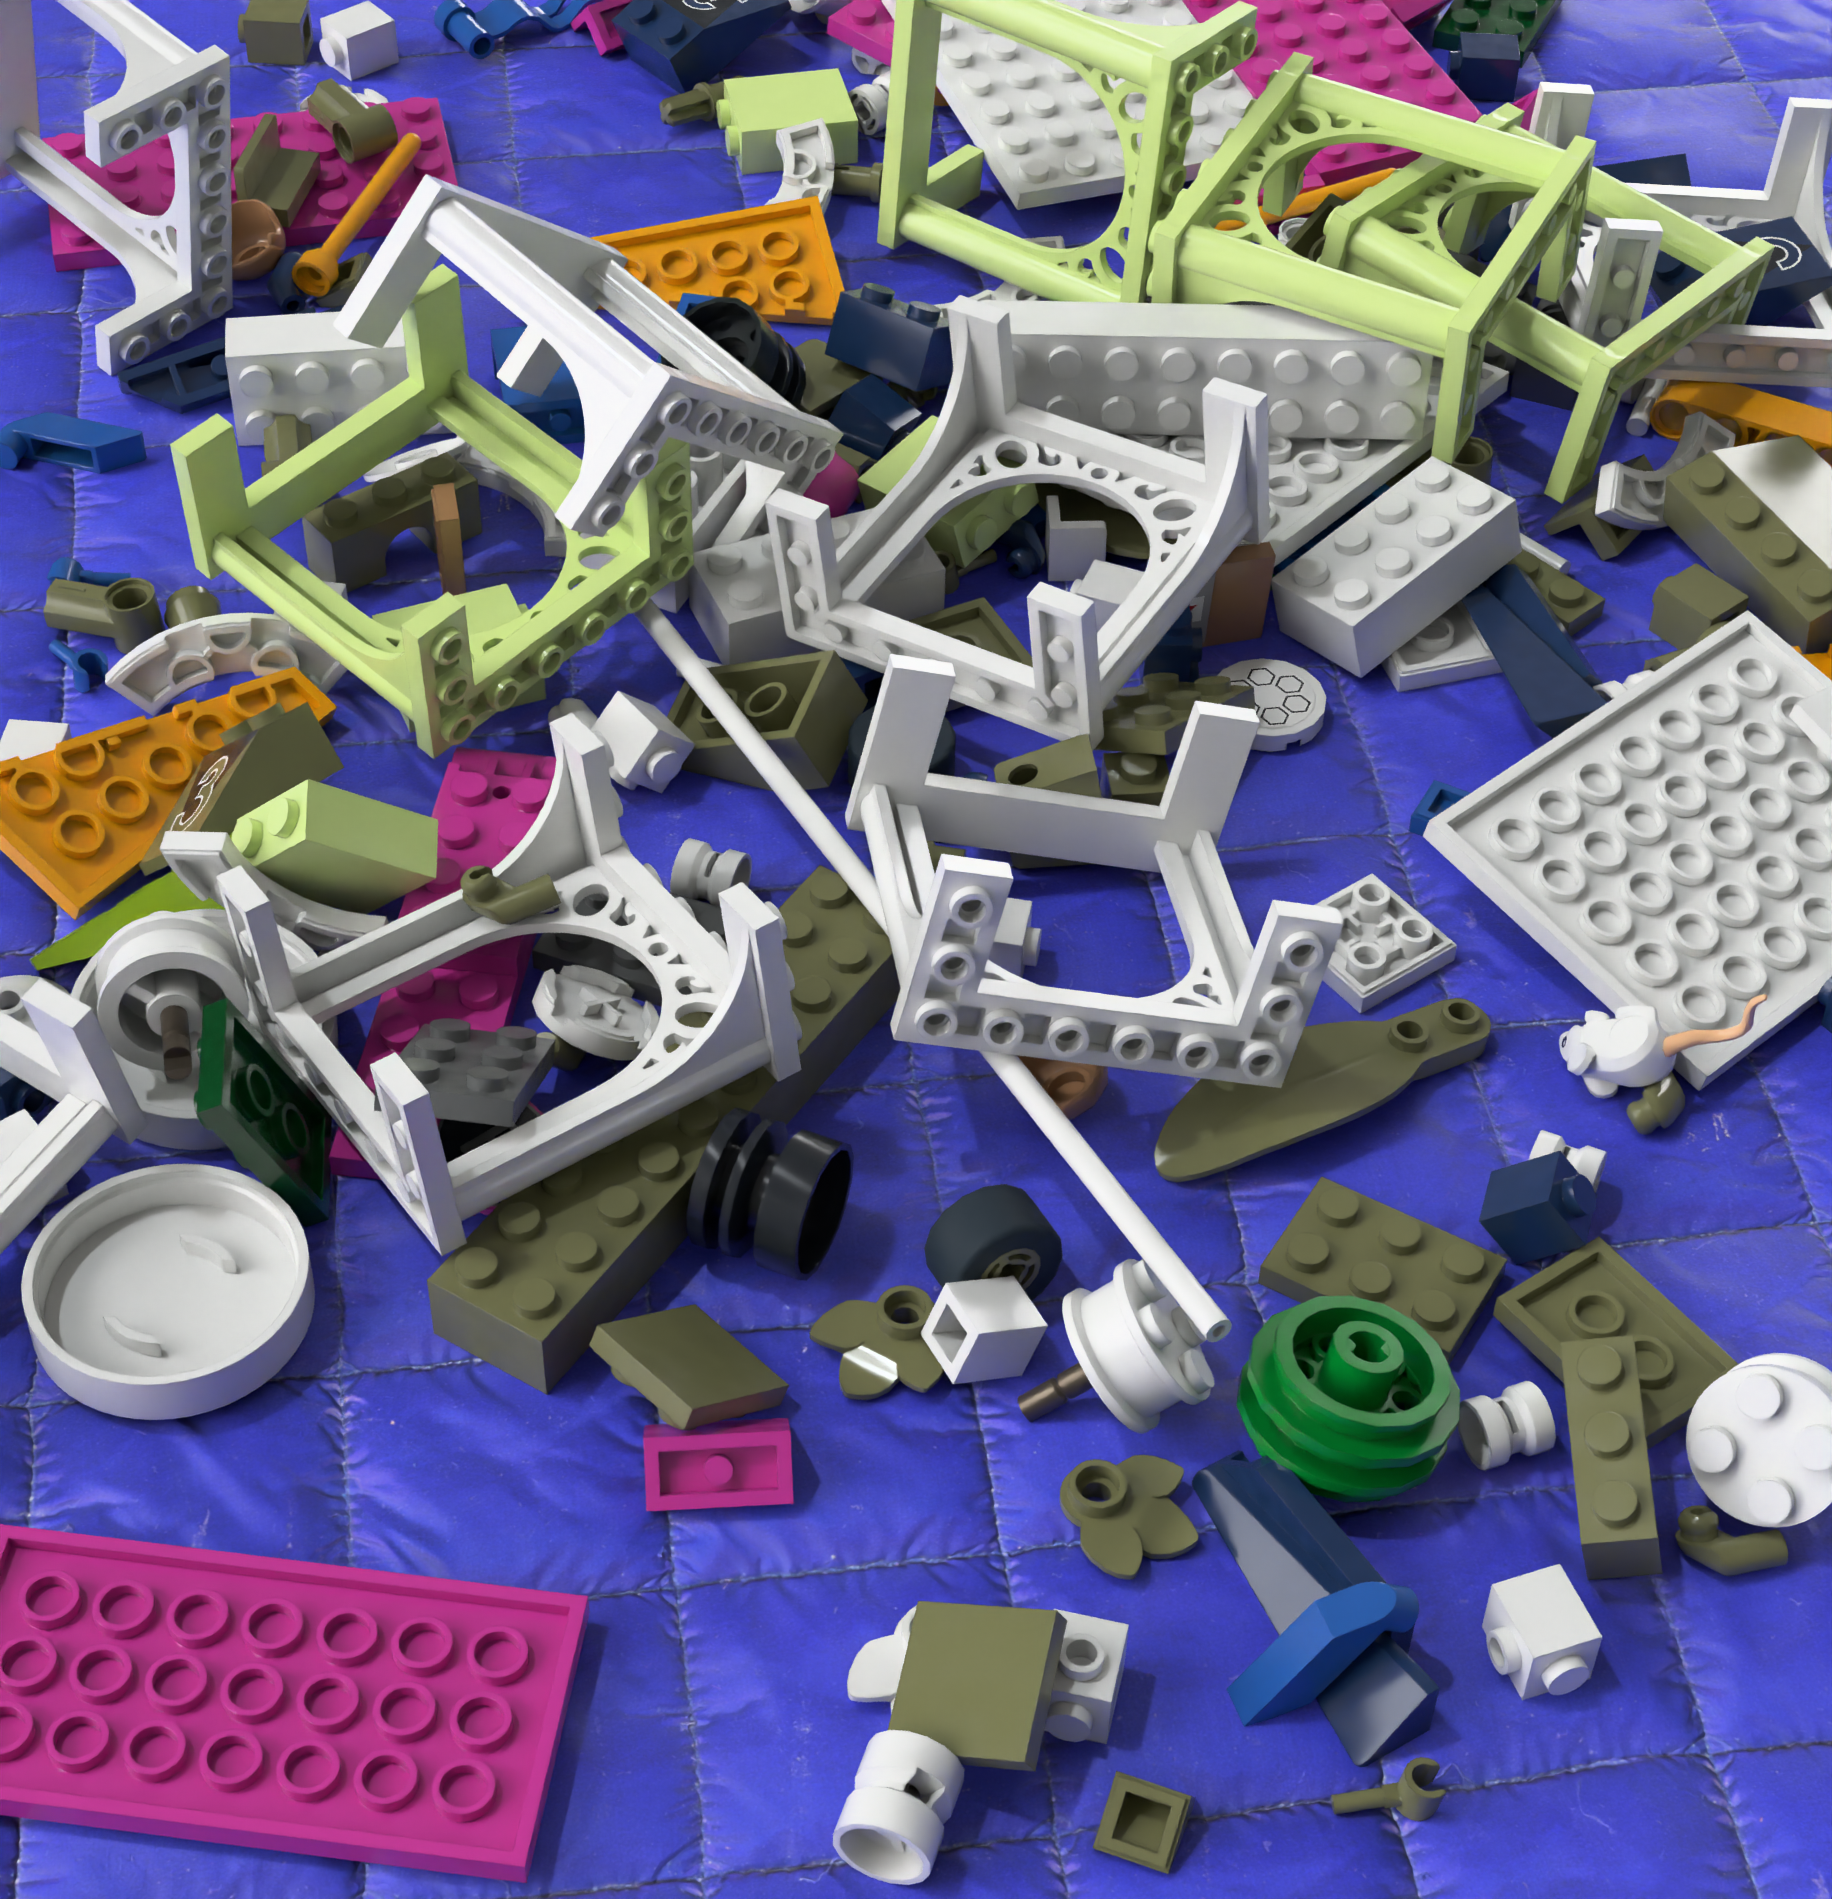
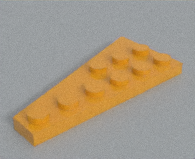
M818 196L590 237L614 247L629 260L625 264L624 269L675 310L683 293L738 298L745 302L766 321L832 326L840 292L845 291ZM599 305V307L597 308V309L606 310V309L603 308L601 305Z
M294 666L232 686L227 694L197 703L195 699L176 704L172 712L150 719H146L143 715L56 743L55 750L24 760L16 756L0 761V850L69 916L77 920L141 869L139 864L204 756L224 746L219 734L279 702L285 713L308 702L321 727L333 718L337 706Z

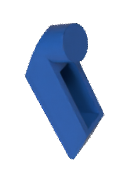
M44 412L13 421L0 430V467L3 469H13L22 458L101 474L145 461L147 458L142 431L51 412Z
M1371 1581L1353 1585L1315 1600L1227 1688L1243 1726L1266 1721L1310 1704L1383 1631L1403 1633L1410 1630L1414 1626L1419 1614V1603L1414 1591L1406 1586Z

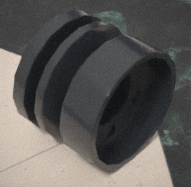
M717 297L699 303L683 315L689 322L798 409L806 388L805 365L797 350L787 343L779 333L772 330L770 324L756 310L738 298ZM661 355V364L679 370Z
M735 1107L723 1117L711 1135L697 1168L687 1209V1234L691 1243L707 1249H716L720 1246L724 1255L741 1258L753 1246V1255L757 1266L797 1280L807 1281L818 1270L829 1251L848 1202L854 1162L851 1145L803 1129L788 1142V1133L784 1122L770 1118L761 1121L759 1114Z

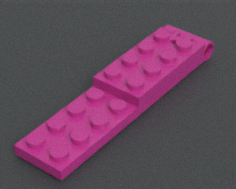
M457 747L455 749L452 762L448 763L431 815L432 818L438 819L436 879L405 895L398 919L462 889L460 881L468 869L474 866H487L493 869L519 844L536 821L547 799L555 774L556 757ZM537 933L514 936L480 946L382 993L356 1071L357 1075L374 1096L375 1084L370 1064L395 1052L399 1056L424 1024H430L431 1021L436 1019L453 1018L470 1023V1029L496 1032L501 1027L510 1026ZM338 1127L329 1155L331 1174L381 1180L343 1130Z

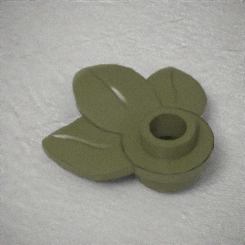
M899 1285L886 1290L876 1303L863 1300H847L823 1314L814 1323L809 1332L810 1339L815 1343L843 1354L840 1361L839 1385L843 1395L849 1399H876L890 1392L899 1381L915 1391L926 1393L944 1374V1369L920 1334L935 1304L925 1291L915 1286ZM901 1322H908V1323H910V1324H900V1323H901Z
M1134 1455L1117 1465L1100 1459L1087 1460L1078 1464L1064 1478L1061 1484L1060 1506L1068 1520L1080 1527V1546L1083 1553L1094 1565L1111 1576L1125 1580L1135 1579L1141 1567L1142 1556L1150 1559H1170L1186 1553L1198 1543L1199 1535L1194 1525L1182 1510L1169 1499L1181 1484L1184 1476V1469L1173 1462L1151 1455ZM1099 1497L1105 1501L1095 1502L1088 1500L1087 1498Z

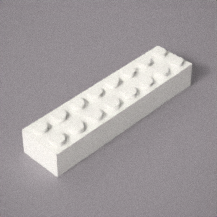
M980 300V302L1009 311L1017 402L1111 434L1204 436L1202 390L1216 377L1267 394L1268 437L1422 440L1433 355L1278 305Z

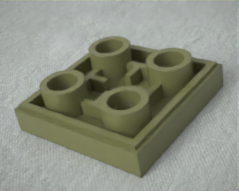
M696 1304L599 1324L589 1344L593 1351L611 1366V1372L617 1380L625 1385L636 1388L658 1408V1414L665 1423L680 1430H694L698 1426L729 1418H741L752 1412L780 1406L789 1387V1384Z
M918 1601L888 1730L910 1731L927 1736L949 1749L958 1757L962 1765L1035 1772L1067 1620L1057 1610Z

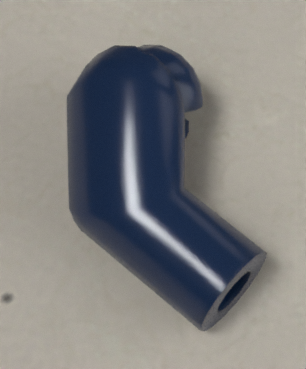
M298 251L283 254L267 282L268 291L284 315L302 311L306 305L292 278V268L302 256Z

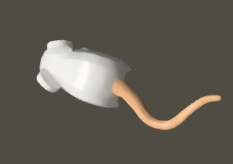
M1766 994L1752 998L1744 1009L1741 1023L1732 1028L1721 1030H1689L1682 1033L1677 1031L1666 1032L1659 1024L1657 1009L1650 1006L1620 1007L1616 1009L1615 1019H1609V1016L1604 1012L1586 1011V1024L1583 1027L1574 1025L1569 1031L1564 1032L1560 1036V1052L1567 1063L1568 1070L1577 1076L1581 1075L1583 1077L1585 1085L1592 1095L1603 1099L1613 1097L1617 1093L1619 1085L1642 1087L1653 1085L1663 1080L1672 1071L1676 1054L1682 1050L1696 1045L1725 1042L1742 1037L1754 1024L1756 1007L1766 1001L1768 997Z

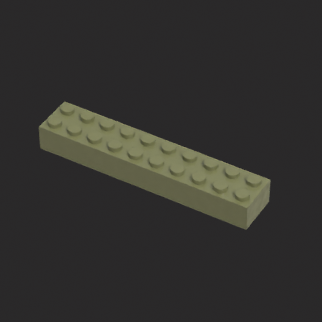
M819 865L778 909L785 921L788 933L787 938L782 940L785 961L789 965L795 981V988L790 991L792 1010L802 1029V1038L797 1041L801 1070L778 1082L762 1066L502 1200L466 1238L467 1243L457 1248L427 1279L434 1334L547 1395L590 1347L589 1344L597 1325L612 1322L688 1236L687 1209L691 1187L704 1150L723 1117L736 1107L759 1114L761 1121L770 1118L784 1122L786 1126L897 1001L901 988L890 939L838 873ZM689 1013L681 1017L678 1022L689 1027L703 1028L714 1013ZM674 1043L667 1047L666 1051L671 1053L680 1045Z

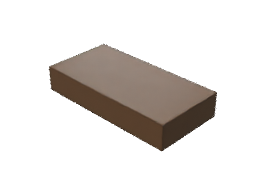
M454 483L433 485L431 497L442 594L444 595L446 592H449L455 596L467 593L460 519Z

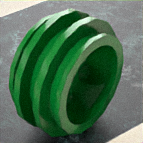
M1350 1295L1318 1296L1272 1315L1254 1336L1250 1346L1249 1360L1242 1367L1239 1376L1236 1406L1258 1453L1262 1457L1267 1455L1279 1465L1290 1469L1311 1494L1346 1503L1380 1501L1389 1496H1397L1427 1482L1444 1458L1447 1451V1441L1458 1425L1460 1419V1389L1439 1344L1416 1321L1382 1303Z

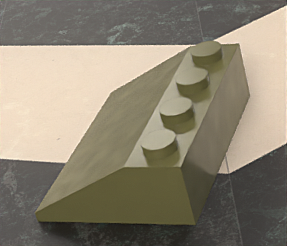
M1797 435L1713 450L1667 476L1663 520L1719 578L1748 595L1747 607L1790 646H1799L1802 654L1826 652L1829 644H1832V467Z

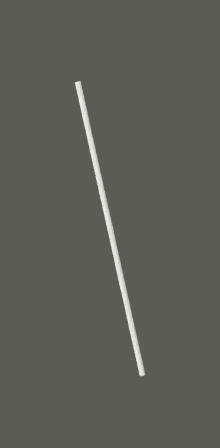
M609 558L608 560H606L603 563L602 567L614 558ZM649 598L645 605L633 614L888 935L875 877L654 601ZM979 1051L1209 1342H1217L1223 1339L1231 1330L1232 1324L1020 1058L1017 1055Z

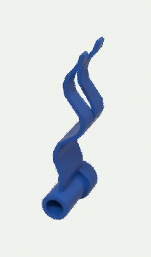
M446 0L437 8L434 15V23L436 28L448 40L457 41L473 58L484 59L493 51L494 39L507 35L524 21H539L546 29L552 32H562L571 26L570 23L585 7L594 2L604 0H573L560 15H557L566 0H548L539 7L530 6L523 0H494L483 10L476 13L462 0Z

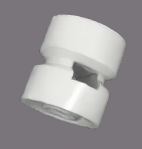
M887 1730L876 1733L868 1742L856 1773V1790L847 1797L833 1833V1846L839 1856L854 1869L877 1880L903 1885L923 1882L932 1871L944 1837L943 1824L951 1817L964 1782L965 1769L958 1757L944 1745L917 1733L902 1730Z

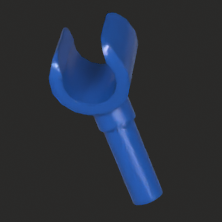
M61 557L52 564L47 579L51 581L50 585L57 578L109 587L119 580L131 578V573L84 570L76 560L69 557Z
M55 639L50 643L49 650L73 670L74 687L77 691L84 693L90 690L89 674L99 675L105 681V675L109 672L108 658L105 653L94 648H86L76 653L59 639Z

